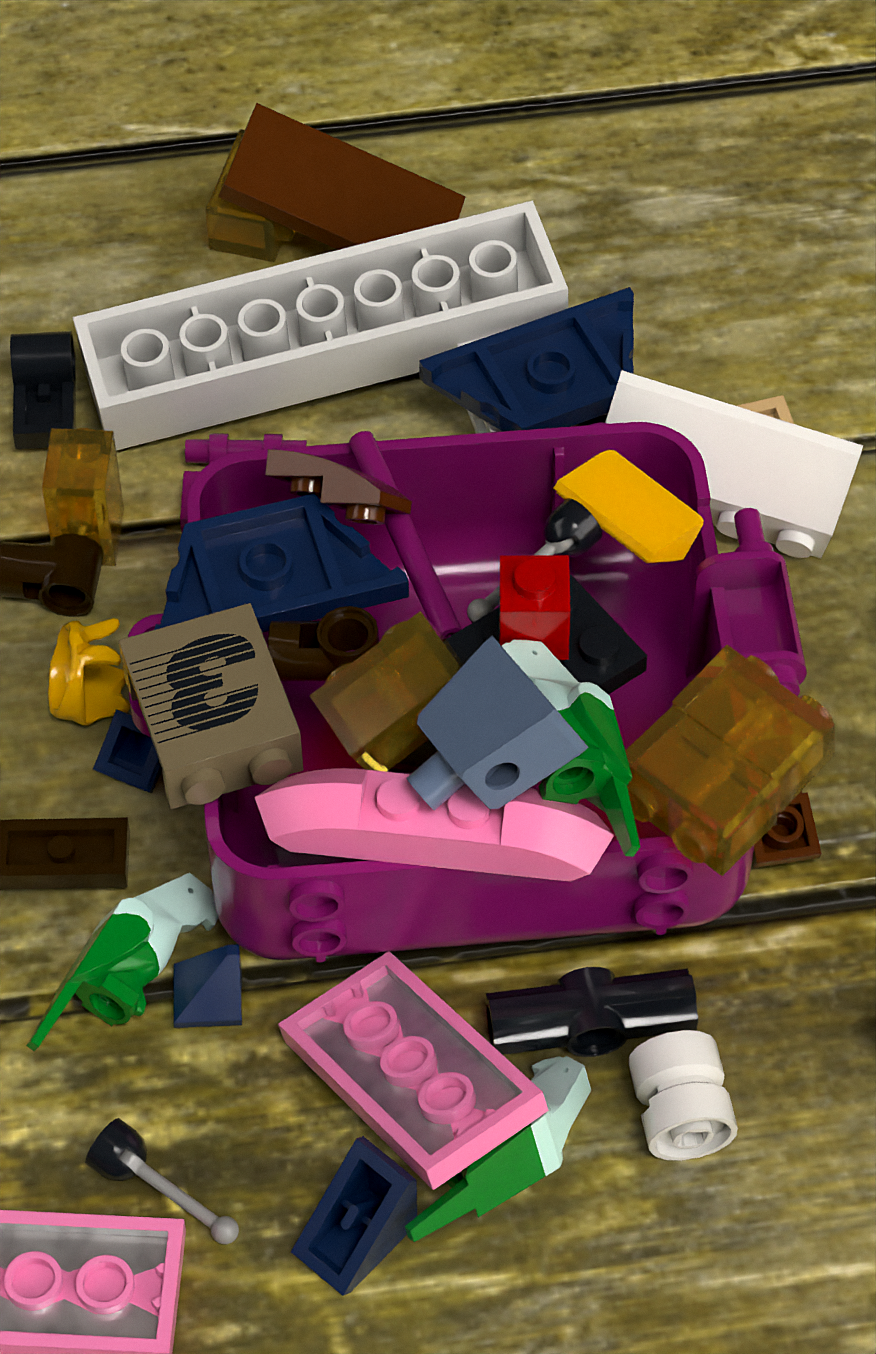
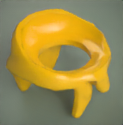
M117 618L104 620L90 626H83L80 621L74 620L62 626L49 669V710L55 718L72 720L81 725H91L103 718L114 716L116 709L126 713L130 710V703L121 694L126 684L124 671L111 666L120 665V655L115 649L107 645L89 644L93 640L102 639L113 634L120 625Z

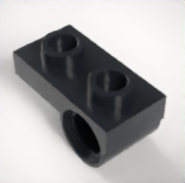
M72 331L11 334L10 357L14 385L13 438L15 449L76 446V352Z

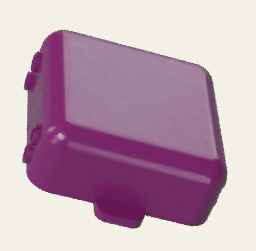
M650 422L594 423L586 426L376 441L399 492L412 501L410 517L462 629L472 623L467 615L469 604L475 599H485L500 586V555H534L546 544L543 536L545 521L550 513L564 501L556 493L557 491L553 489L557 481L603 451H617L702 516L704 520L703 526L684 560L646 563L602 528V538L594 546L578 557H569L570 574L647 654L646 671L609 694L633 777L627 788L640 848L634 857L625 856L607 814L587 799H580L578 803L597 813L614 834V837L592 872L571 882L289 852L269 839L254 798L274 784H256L222 794L216 800L204 804L214 902L219 920L225 931L239 946L256 956L273 960L316 958V962H324L326 957L649 930H656V934L663 935L666 933V929L700 926L712 922L728 912L741 897L748 883L762 793L757 758H754L744 699L759 695L761 701L768 704L773 736L778 740H791L796 738L801 732L795 698L800 693L799 685L805 680L807 675L786 561L782 555L774 552L770 543L765 542L759 511L754 508H744L735 513L734 522L739 547L735 552L718 554L710 510L711 497L705 464L700 452L681 433L669 427ZM349 443L301 447L277 446L271 448V450H287L310 454L361 471ZM268 449L239 451L216 459L203 468L195 477L187 495V522L199 521L301 496L290 493V483L266 476ZM329 506L335 512V517L340 523L353 527L370 542V552L390 570L398 566L406 573L409 581V597L363 608L377 622L383 665L381 680L373 689L364 694L349 696L339 694L330 689L325 681H281L300 730L304 769L287 777L309 771L340 768L411 774L413 772L389 767L404 641L413 637L437 643L438 641L385 523L382 525H367L345 521L344 510ZM163 613L150 615L138 621L130 630L128 637L153 631L156 624L160 625ZM269 631L262 633L267 647ZM129 693L133 722L139 731L151 737L138 699L132 701ZM542 780L534 786H532L531 788L539 790L538 786L540 785Z

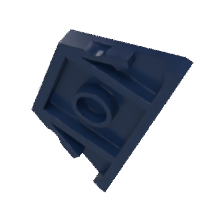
M628 287L419 360V377L424 384L502 432L571 427L607 414L621 371L634 374V293Z
M309 494L186 523L178 545V564L171 570L165 590L167 602L160 625L156 624L154 630L251 603L263 633L269 631L271 621H313L323 618L326 613L339 607L353 606L363 609L408 598L409 581L406 573L398 566L390 570L370 552V542L353 527L340 523L335 517V512L328 505L320 503L321 499L315 494Z

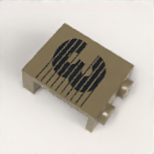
M251 603L118 640L125 681L132 701L138 699L159 758L170 810L188 804L202 805L210 803L222 794L252 785L274 784L290 774L304 770L300 730Z

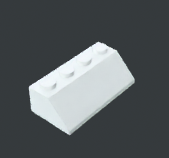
M621 371L605 422L608 424L650 422L669 427L684 435L698 449L705 464L711 497L710 510L713 525L724 535L738 539L734 522L735 513L744 508L757 509L760 513L765 541L775 544L782 553L797 558L814 556L821 559L835 530L863 445L626 371Z

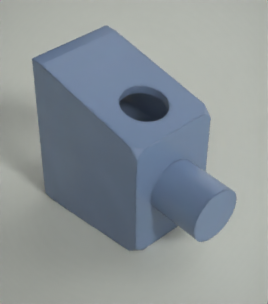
M491 636L418 714L417 725L438 751L406 779L434 811L465 784L489 809H499L579 756L588 746L499 642Z

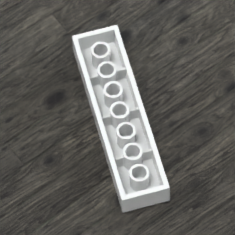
M529 201L73 317L83 365L109 452L418 373L419 360L456 348L458 343L485 338L568 309V287L534 202Z

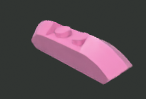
M348 768L315 770L284 778L254 797L269 839L289 852L571 882L592 872L614 837V834L599 815L579 803L571 804L543 800L540 790L529 788L499 809H489L465 784L434 811L406 779L410 774Z

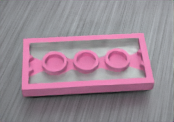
M390 951L278 1023L285 1043L432 1190L549 1111L543 1091Z
M0 1210V1354H172L186 1237L184 1219Z

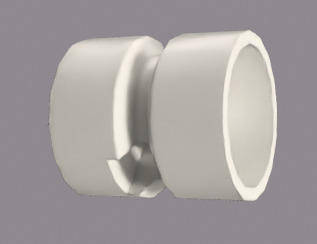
M691 1030L668 1032L648 1039L637 1046L629 1055V1067L636 1097L642 1104L650 1106L641 1114L649 1151L655 1157L664 1160L680 1161L700 1158L719 1151L729 1145L737 1136L738 1126L730 1095L722 1087L724 1071L716 1041L711 1035Z

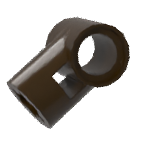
M75 533L56 536L50 542V545L2 541L0 544V597L40 600L41 604L49 611L68 617L87 614L93 609L104 551L95 540Z
M345 606L326 613L320 621H271L268 650L280 681H325L329 688L335 692L353 696L364 694L373 689L381 680L383 665L377 622L364 609Z

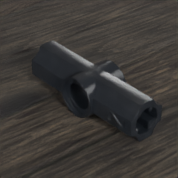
M585 967L566 973L557 981L556 985L486 993L485 1000L490 1044L502 1055L567 1047L568 1051L574 1055L596 1057L618 1050L625 1044L627 1039L655 1036L681 1030L695 1031L698 1025L696 991L693 977L689 974L688 968L615 977L614 973L609 969Z

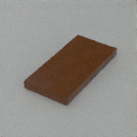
M256 103L218 196L337 250L458 220L466 198L462 194L259 103Z

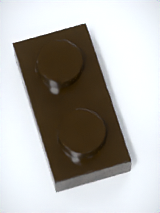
M128 817L0 820V890L128 888L130 844Z

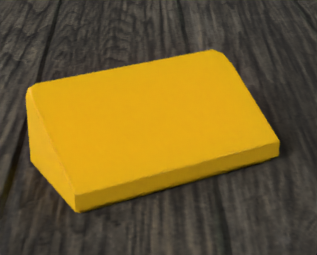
M606 450L594 456L560 478L553 488L564 500L570 498L582 504L594 516L600 528L646 563L684 560L704 522L700 514L615 450Z

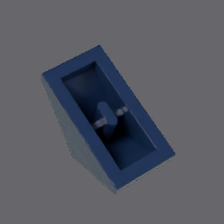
M364 1136L356 1138L291 1253L342 1296L351 1293L407 1235L404 1226L418 1216L417 1179Z

